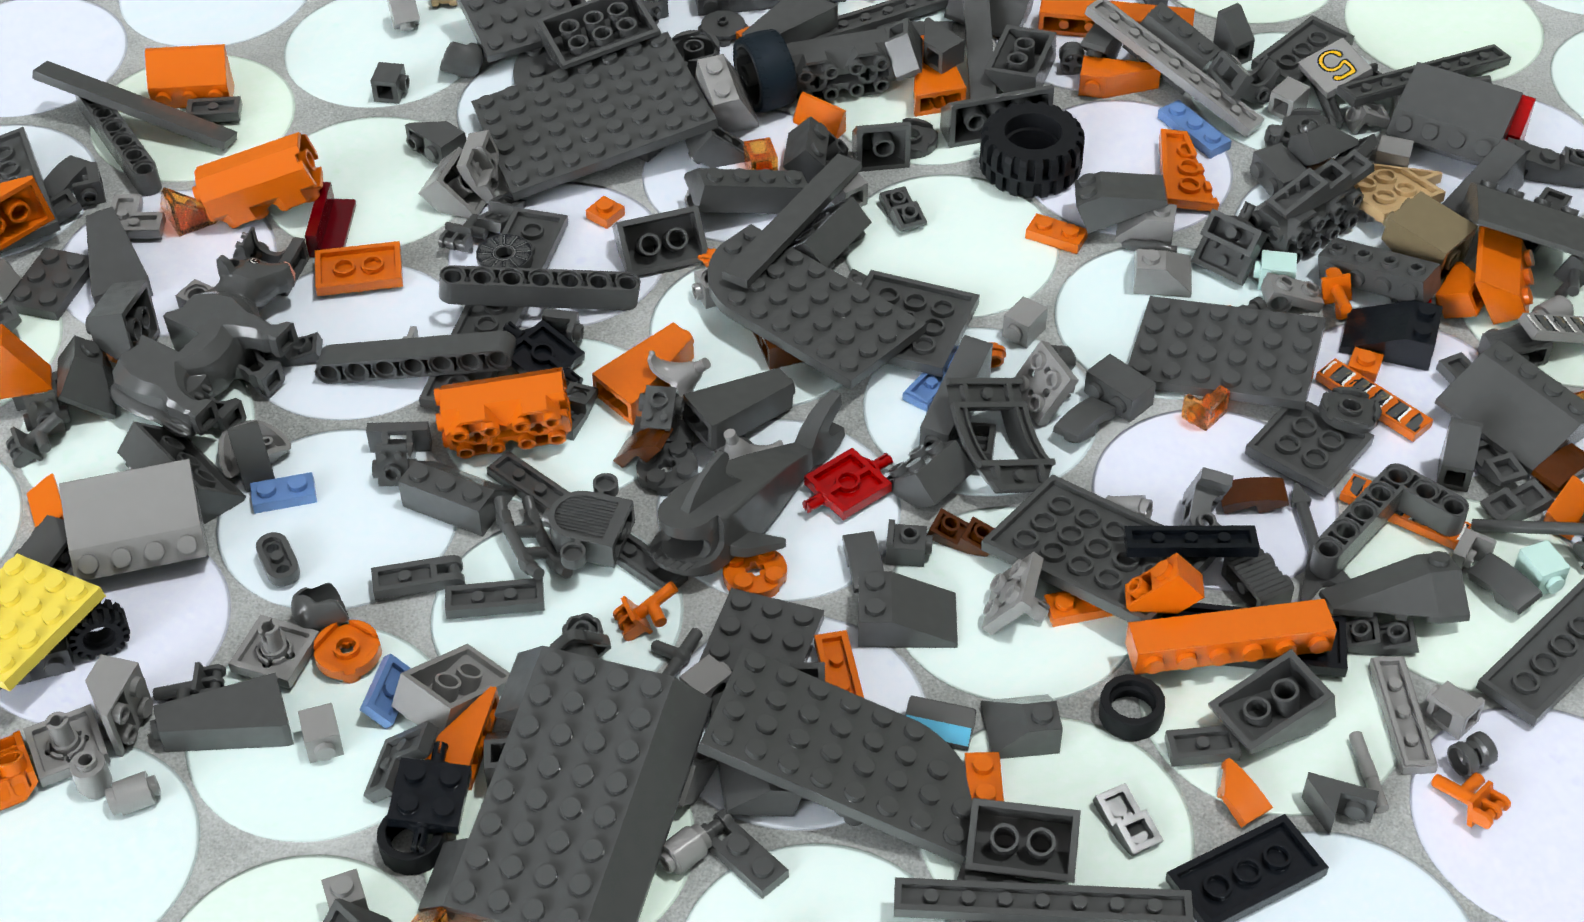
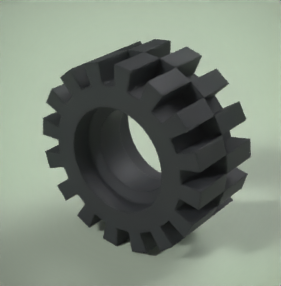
M105 599L103 604L100 602L66 636L69 648H71L73 654L78 653V656L83 659L88 654L89 660H95L96 655H106L108 652L114 655L117 653V647L123 649L126 646L125 641L128 642L130 639V629L123 607L121 608L117 602L112 605L111 600ZM105 627L98 631H91L96 628Z

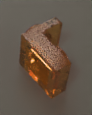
M1220 385L1211 394L1207 393L1202 400L1187 394L1183 400L1182 418L1207 431L1227 413L1230 390Z

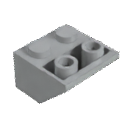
M101 654L85 682L116 756L123 757L129 745L135 742L138 730L144 719L150 716L153 709V700L138 662Z

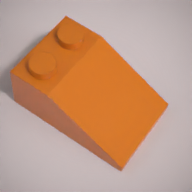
M32 175L0 183L1 251L55 219Z

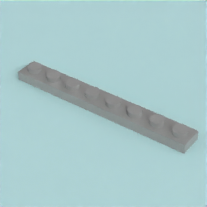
M1096 0L1087 6L1084 13L1087 17L1194 97L1195 100L1211 110L1216 116L1232 126L1237 132L1247 138L1262 125L1264 121L1262 116L1241 100L1232 98L1216 81L1109 0Z

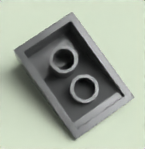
M1100 171L1094 174H1084L1074 181L1076 207L1088 234L1168 205L1163 175Z
M859 571L858 647L958 648L956 593L892 571Z
M1292 649L1208 703V707L1250 754L1307 736L1336 717L1335 695Z

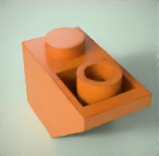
M1462 261L1454 264L1441 288L1436 293V304L1443 306L1442 314L1444 319L1477 317L1484 306V302L1475 284V272Z
M1175 553L1125 584L1126 608L1131 612L1178 614L1205 598L1203 574L1182 556Z

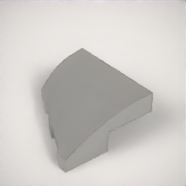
M489 130L468 134L456 168L468 186L482 200L489 204V200L497 197L492 190V183L498 182L499 150Z

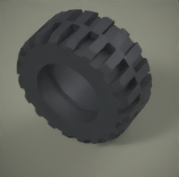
M1024 101L1023 104H1009L1007 108L1001 107L995 114L992 113L982 126L979 157L980 169L992 185L996 184L997 189L1002 192L1006 190L1010 195L1016 197L1023 195L1025 198H1033V196L1044 198L1048 197L1051 193L1056 195L1061 193L1063 188H1069L1081 173L1085 144L1084 130L1071 113L1066 110L1062 111L1059 106H1049L1045 102L1031 103V101Z

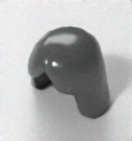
M454 41L450 42L439 69L462 78H472L482 68L484 61L483 51L479 45L472 42L467 45Z
M325 583L312 589L304 587L292 597V615L296 623L303 628L321 632L330 624L337 622L339 625L349 620L345 605L332 583Z

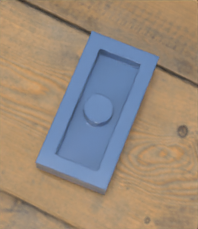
M312 472L250 483L252 506L255 514L317 503L315 481Z
M391 653L383 657L360 707L361 712L385 729L394 724L399 713L391 705L400 673L411 669Z

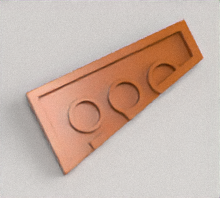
M1161 129L1159 134L1160 173L1165 180L1168 204L1177 205V208L1209 212H1211L1212 208L1218 210L1219 202L1216 197L1213 198L1211 193L1213 188L1203 175L1205 170L1202 163H1198L1196 159L1197 152L1188 131Z

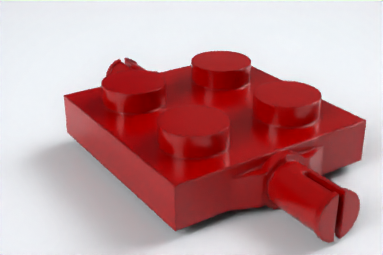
M854 448L840 454L804 476V485L815 495L802 502L805 511L807 510V513H810L821 505H825L842 520L847 519L892 491V483L880 471L893 464L892 457L888 453H884L875 460H870L861 456Z

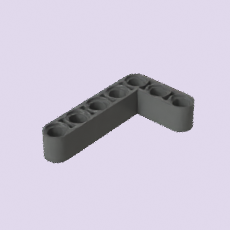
M1399 463L1390 464L1315 541L1309 569L1313 575L1321 579L1335 577L1397 510L1444 536H1457L1463 530L1469 511V503L1462 496L1406 465Z

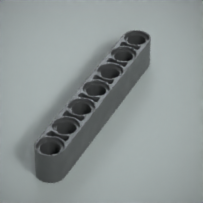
M75 95L79 110L138 193L144 196L159 193L162 189V184L156 163L120 113Z
M449 265L440 270L438 295L443 302L454 305L632 310L638 304L641 281L634 273L620 271Z
M499 330L331 344L322 348L314 372L317 379L323 383L339 384L502 371L511 366L517 342L514 335L510 332Z

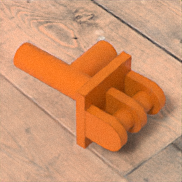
M1336 267L1328 268L1325 271L1326 277L1321 278L1322 298L1325 305L1335 303L1336 319L1343 320L1347 318V314L1352 310L1349 302L1352 300L1351 274H1342L1341 270Z
M672 581L668 582L639 606L625 596L620 598L623 604L613 611V616L618 621V627L623 631L622 635L626 641H632L644 632L648 634L653 632L646 618L648 614L656 627H662L667 623L660 605L679 591Z
M1473 773L1462 785L1440 774H1436L1432 779L1431 785L1468 805L1467 825L1471 828L1477 824L1485 829H1489L1494 824L1493 819L1498 820L1503 814L1502 811H1507L1511 807L1509 798L1494 790L1493 782L1488 780L1485 783L1484 777L1479 773Z

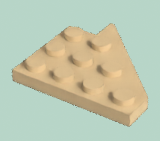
M1331 158L1324 160L1318 164L1307 166V169L1310 167L1312 170H1315L1318 167L1324 165ZM1375 163V171L1354 185L1355 189L1360 187L1362 194H1364L1359 209L1382 224L1391 211L1396 212L1407 198L1412 199L1420 191L1438 202L1444 201L1446 191L1436 186V184L1441 183L1443 173L1440 171Z

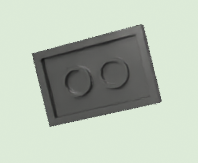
M45 247L3 303L12 300L19 314L58 321L90 277L88 255Z

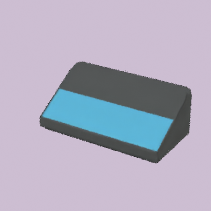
M913 695L909 697L905 716L929 727L951 747L969 750L976 723V709Z

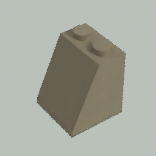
M1420 191L1412 199L1407 198L1396 212L1391 211L1383 222L1385 229L1381 239L1392 252L1439 263L1442 285L1454 264L1459 261L1464 263L1478 226Z

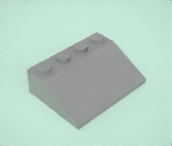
M190 458L59 483L67 544L74 577L86 581L207 557L209 553Z

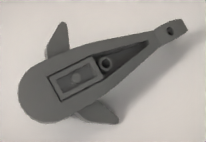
M831 389L818 401L801 426L794 443L753 452L729 460L728 453L719 450L700 473L668 493V497L663 500L658 508L661 531L654 537L650 546L651 558L655 564L667 571L684 576H706L723 568L734 557H752L785 548V538L763 533L803 482L804 476L813 467L823 463L833 455L845 437L844 427L833 423L842 405L841 393Z

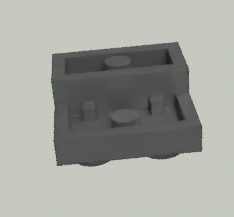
M1245 201L1238 216L1226 215L1212 208L1200 233L1203 237L1191 262L1243 286L1269 235L1248 222L1256 206Z

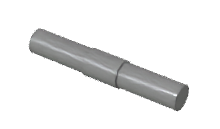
M1354 731L1349 734V740L1363 781L1367 788L1379 791L1375 812L1384 813L1388 811L1389 806L1374 762L1371 759L1362 732Z

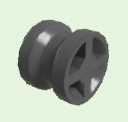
M1067 42L1059 49L1060 67L1066 74L1075 75L1081 72L1085 52L1080 43Z

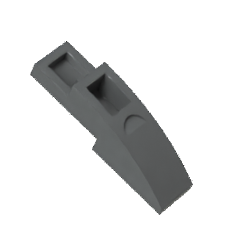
M1508 137L1507 141L1527 151L1525 179L1566 187H1584L1583 150L1565 146L1559 154L1551 149H1544L1529 144L1524 140Z

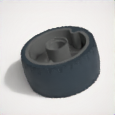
M767 29L736 39L733 45L734 67L744 81L754 111L756 113L767 112L793 103L797 94L796 72L791 54L781 34L775 29Z

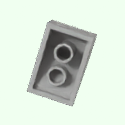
M467 643L400 673L391 706L417 725L430 721L439 728L435 737L437 738L449 724L490 686L497 687L498 696L500 697L510 672Z

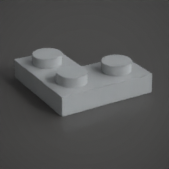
M141 194L113 196L110 207L113 206L129 239L162 238L166 223L164 212H141L144 203Z

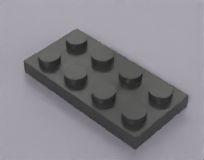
M1312 15L1254 58L1251 63V69L1254 70L1264 56L1268 55L1281 68V75L1277 77L1276 82L1281 83L1289 76L1303 83L1308 78L1298 68L1299 61L1341 38H1344L1350 45H1353L1355 36Z

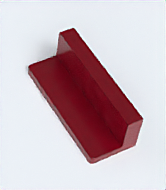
M323 182V187L319 190L320 196L313 204L305 232L309 257H315V250L345 247L356 209V200L334 199L331 182Z

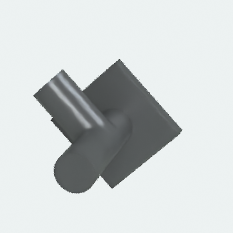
M472 214L463 225L446 222L445 230L439 237L438 245L441 248L446 247L451 250L472 253L473 237L486 240L488 229L475 226L476 217L479 216L477 214Z
M1571 254L1554 273L1553 276L1564 282L1554 292L1555 296L1562 295L1566 298L1567 295L1574 297L1579 294V289L1584 285V258Z
M55 410L29 434L14 426L10 429L12 436L6 441V446L15 467H25L33 459L41 461L43 459L41 453H47L51 450L52 447L47 434L64 420L60 412Z
M195 662L192 681L153 688V697L155 701L175 697L179 699L190 696V694H198L223 687L225 683L223 677L226 675V668L220 664L203 667L200 662Z

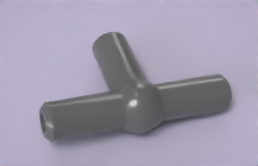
M692 628L680 647H675L659 640L652 642L651 651L653 653L671 659L662 674L676 677L682 666L690 661L692 651L703 636L701 630Z

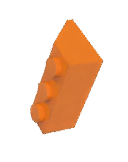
M225 44L145 48L147 89L150 99L173 108H186L188 99L233 97L235 85Z
M1479 226L1475 273L1477 289L1493 325L1517 320L1523 312L1529 313V305L1533 304V296L1530 285H1534L1533 273L1531 271V266L1535 265L1533 252L1531 249H1526L1521 238L1485 226Z

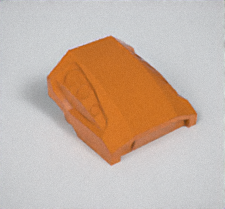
M20 730L14 732L13 735L0 739L1 811L26 801L39 782Z

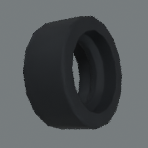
M1133 674L1114 677L1105 684L1100 695L1099 719L1103 727L1110 734L1123 740L1139 741L1151 737L1159 730L1164 717L1165 696L1157 684L1151 679ZM1122 697H1135L1146 702L1151 707L1152 712L1145 717L1128 718L1114 710L1112 702Z
M386 815L377 828V843L384 864L393 872L403 875H419L434 868L444 842H447L446 833L433 834V838L426 845L424 853H419V850H417V853L397 851L393 849L391 842L399 832L406 828L387 826Z

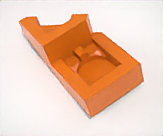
M1230 757L1222 762L1221 769H1223L1217 797L1223 800L1242 828L1273 807L1259 787Z

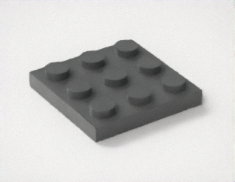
M1307 401L1305 410L1282 407L1246 445L1244 454L1326 496L1372 445L1374 435L1369 432L1361 434L1347 433L1332 427L1320 416L1319 407Z
M731 588L699 661L710 654L718 662L726 663L731 671H733L743 647H746L788 666L794 662H807L814 646V635L819 633L824 621V610Z

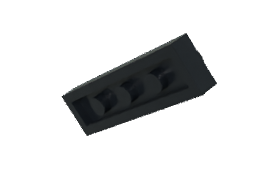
M1255 525L1124 526L1123 536L1127 557H1170L1175 553L1182 557L1207 558L1258 557L1260 547Z

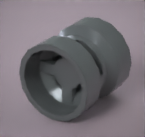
M1478 731L1468 736L1466 742L1458 741L1449 746L1447 757L1455 772L1462 777H1469L1477 772L1480 766L1488 767L1498 760V751L1492 739L1486 733Z

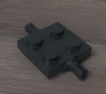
M541 320L535 326L525 330L519 329L511 321L504 325L503 331L510 332L516 338L517 344L511 367L517 372L526 373L563 367L566 381L582 384L583 378L572 369L585 360V352L546 321Z
M440 741L434 743L431 759L420 760L404 757L400 759L387 814V826L402 827L414 832L410 849L417 853L418 846L419 853L426 851L429 834L442 832L459 835L472 771L471 766L452 764L445 761L449 747L445 742H442L441 749Z

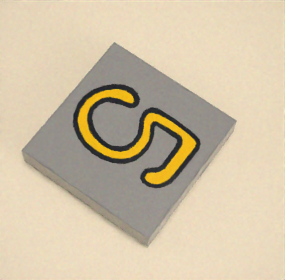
M1344 38L1335 41L1298 62V68L1327 99L1336 95L1338 85L1361 80L1373 75V68Z

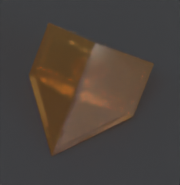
M166 187L162 189L160 206L179 237L218 222H211L202 202H198L195 198Z

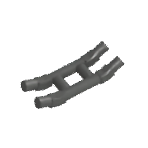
M527 495L522 498L526 525L514 526L511 512L508 510L506 497L498 496L493 499L498 527L504 533L518 560L517 563L520 569L525 574L532 576L536 580L542 579L545 571L535 560L547 559L546 563L556 574H560L566 579L573 575V570L567 569L562 565L560 554L553 547L546 530L542 526V520L539 510L536 508L533 495ZM521 538H536L540 547H525Z

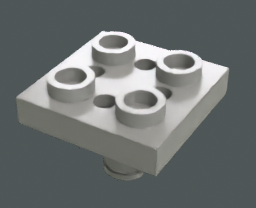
M1045 341L1038 343L1014 377L1022 378L1023 380L1020 390L1022 400L1027 401L1030 416L1037 425L1045 427L1065 399L1071 397L1070 393H1074L1075 385L1079 381L1051 344Z
M1033 551L1024 559L1015 561L1012 567L1003 574L999 573L993 578L989 587L991 590L989 601L983 610L985 617L981 629L993 635L1024 613L1033 618L1037 623L1042 622L1046 618L1050 605L1035 597L1044 560L1043 557Z
M260 615L228 663L230 671L250 678L276 672L279 686L291 689L313 654L314 640L320 632Z
M91 704L67 713L53 712L45 721L23 728L42 787L72 777L68 760H71L77 753L83 750H98L103 754L106 763L111 762Z

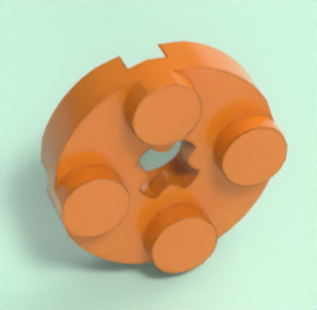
M776 550L752 557H734L730 563L723 567V581L729 592L731 588L773 597L787 580L786 561ZM751 569H759L760 575L754 576L749 571Z
M348 620L349 624L338 626L337 622L330 624L314 640L313 649L316 666L327 677L343 680L345 683H355L360 680L362 675H365L375 667L382 655L381 644L376 630L368 623L360 620ZM353 646V651L349 653H342L340 650L342 648L349 649Z

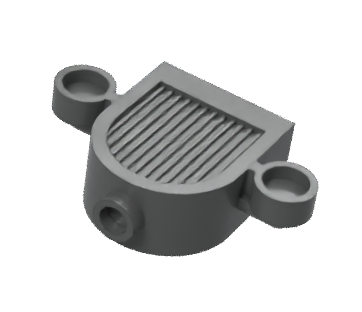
M601 473L593 479L594 492L574 491L559 497L550 508H546L544 511L542 526L550 528L552 545L560 553L561 563L567 569H580L586 562L615 568L635 523L633 500L615 497L619 492L618 479L611 473Z

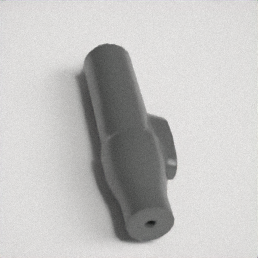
M1128 239L1121 243L1123 248L1130 251L1154 249L1177 253L1178 247L1157 240L1140 241Z

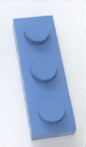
M1180 100L1158 110L1157 118L1173 130L1188 131L1194 147L1211 159L1231 148L1232 141Z

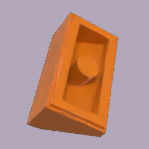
M806 92L800 94L793 116V123L799 125L811 116L818 123H822L837 139L846 132V110Z
M52 473L26 493L35 527L39 526L47 515L64 519L59 487Z
M1573 475L1548 508L1543 521L1580 523L1584 514V483L1578 477ZM1575 535L1560 536L1571 541Z

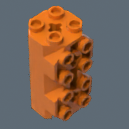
M297 132L196 167L194 171L196 186L192 187L195 199L198 202H202L211 222L223 221L229 227L237 228L244 223L265 218L269 214L268 208L272 204L278 206L281 211H287L300 204L314 202L319 198V190L323 187V170L321 166L317 168L315 166L314 160L319 158L308 136Z
M563 367L447 384L434 388L435 402L437 406H440V413H436V424L438 431H442L444 448L449 447L450 450L457 452L458 457L468 459L476 455L500 454L506 450L505 444L510 440L517 442L518 447L522 449L564 443L567 439L566 435L572 431V416Z

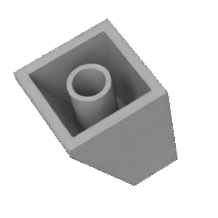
M724 54L698 59L695 81L717 118L718 126L729 133L759 127V122L744 81Z

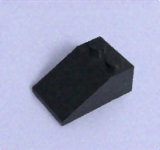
M1412 300L1352 309L1348 313L1339 352L1352 355L1354 348L1358 347L1383 354V362L1428 371L1436 344L1443 306Z

